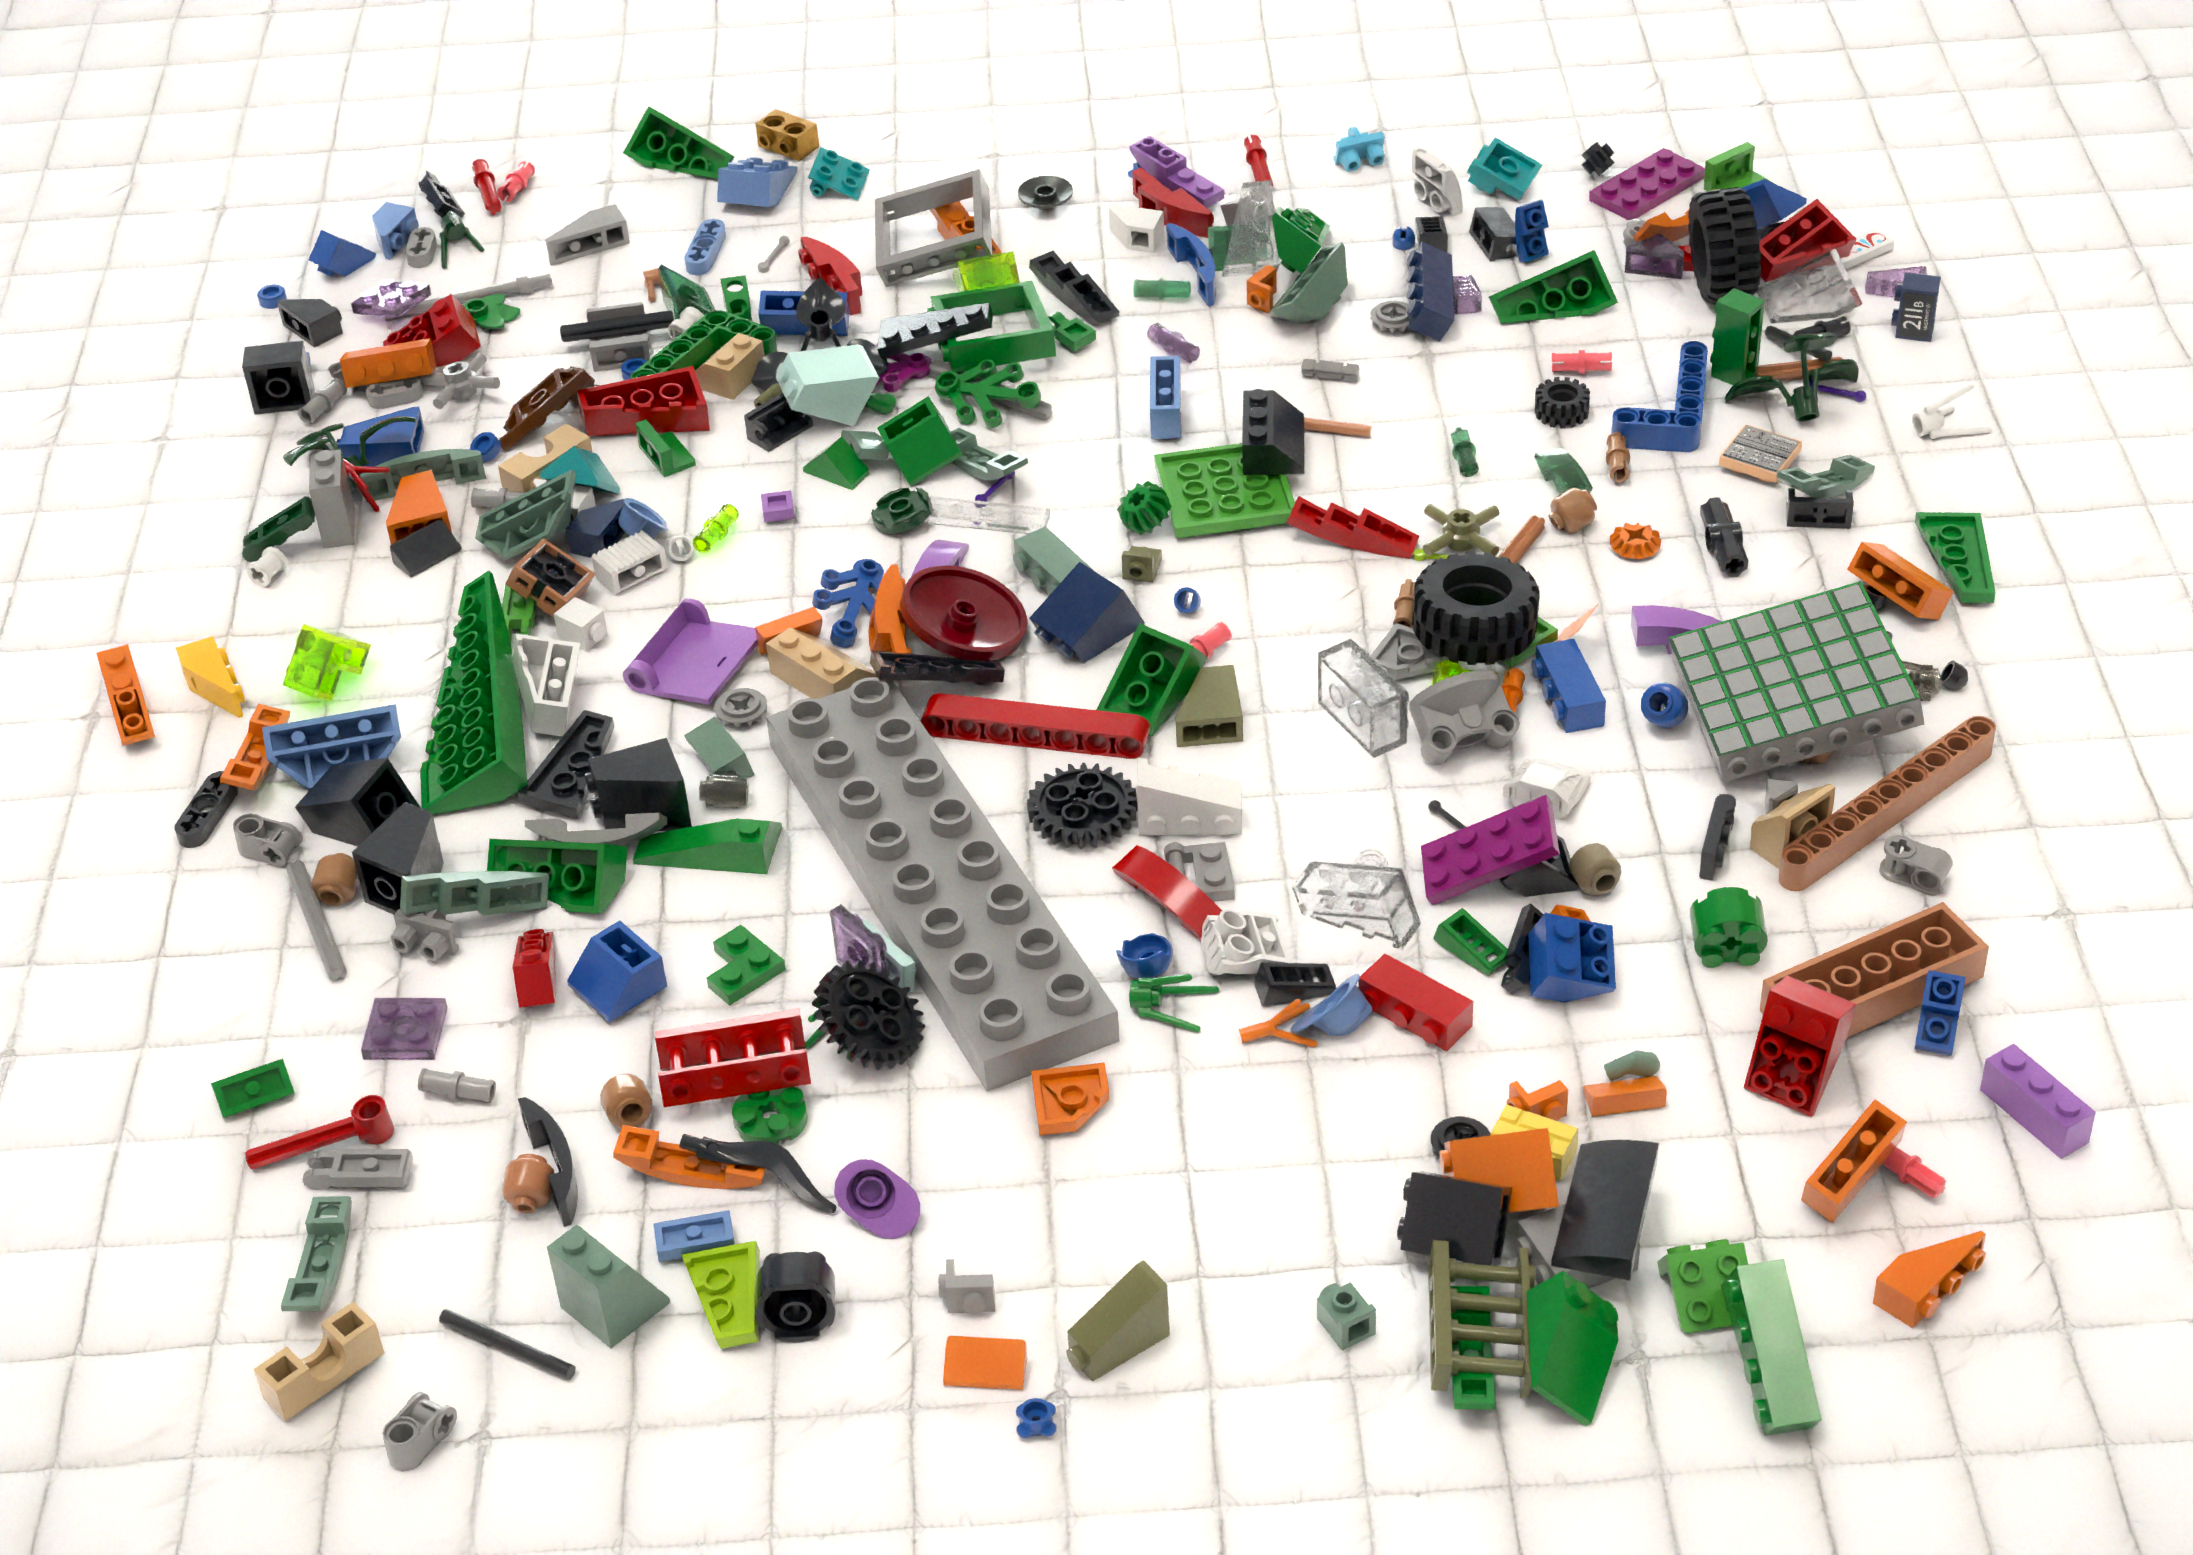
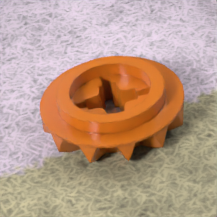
M1639 522L1636 525L1625 523L1623 527H1615L1614 533L1610 535V546L1615 553L1622 557L1643 559L1653 556L1659 551L1661 539L1659 531L1652 530L1651 525L1641 526Z

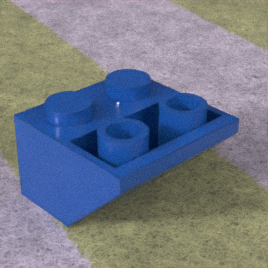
M1545 913L1528 933L1531 997L1565 1003L1611 993L1616 989L1612 925Z
M620 920L590 938L567 979L568 986L609 1023L667 987L662 956Z

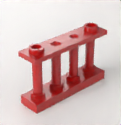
M800 1008L654 1031L660 1070L670 1069L658 1072L663 1107L811 1084L806 1049L795 1050V1048L805 1047ZM780 1051V1053L758 1056V1054ZM744 1057L743 1059L722 1062V1060ZM707 1063V1064H705V1065H699V1066H693V1067H687V1068H685V1066H688V1065H695V1064Z

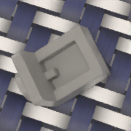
M946 1259V1274H939L938 1287L939 1298L947 1299L948 1314L995 1312L993 1274L956 1276L954 1259Z

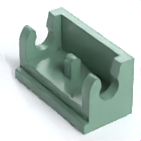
M715 716L684 735L688 744L693 747L716 778L733 770L729 777L721 781L724 787L734 785L747 776L750 778L755 775L745 752Z

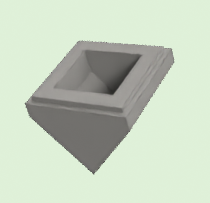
M1767 779L1764 803L1766 814L1777 808L1784 800H1789L1797 795L1798 784L1792 781Z

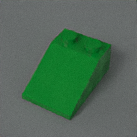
M1139 623L1096 710L1140 715L1150 723L1149 736L1152 737L1188 694L1200 668L1204 666L1208 657L1193 645Z
M1563 1270L1526 1291L1531 1388L1584 1426H1587L1593 1421L1619 1341L1618 1313L1609 1301L1603 1300L1588 1289L1583 1282L1577 1281Z

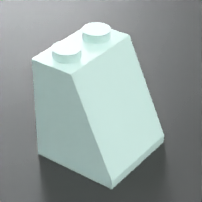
M861 345L788 353L776 372V379L791 410L850 426L855 425L879 380L877 372Z

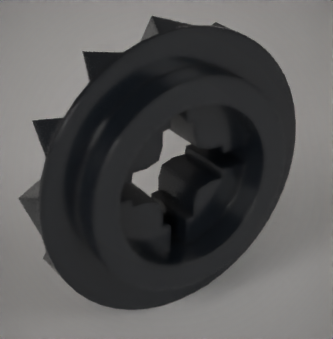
M1464 1116L1447 1118L1438 1123L1432 1130L1431 1144L1433 1154L1439 1155L1440 1150H1445L1444 1143L1455 1140V1136L1459 1140L1490 1136L1491 1134L1488 1128L1476 1119Z

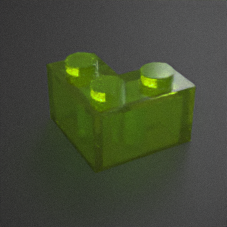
M303 624L282 685L311 697L332 701L342 671L362 674L371 644L340 632Z

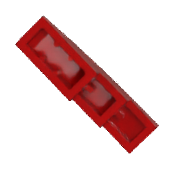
M1300 496L1295 501L1286 521L1287 524L1311 535L1345 547L1406 559L1411 558L1420 537L1366 508H1363L1358 516L1333 502L1325 510Z

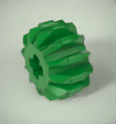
M1147 481L1143 485L1137 483L1133 490L1127 489L1128 494L1119 499L1121 505L1117 508L1123 525L1139 535L1144 534L1146 531L1151 534L1156 526L1162 527L1161 522L1169 518L1168 511L1172 507L1169 498L1166 496L1167 493L1162 487Z

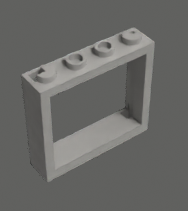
M980 169L875 199L876 269L885 287L992 257L989 187ZM973 197L974 232L898 254H890V221ZM981 245L982 249L977 250L976 246Z

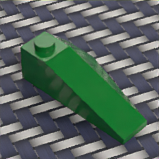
M648 106L623 151V154L646 167L718 179V169L727 167L728 163L732 162L735 157Z

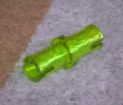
M731 504L723 505L715 516L705 521L704 528L693 538L694 548L700 553H706V551L708 553L718 540L724 539L727 535L728 528L739 517L738 510Z

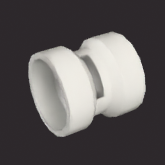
M686 307L681 312L680 319H675L668 326L670 337L673 340L676 339L704 315L694 307Z

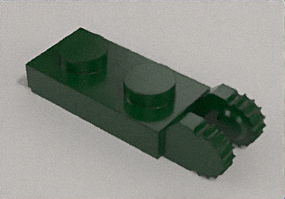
M309 496L303 497L258 525L249 534H246L243 539V546L245 548L242 550V558L250 563L256 562L262 557V552L267 547L280 546L290 536L308 529L315 522V512L311 498Z

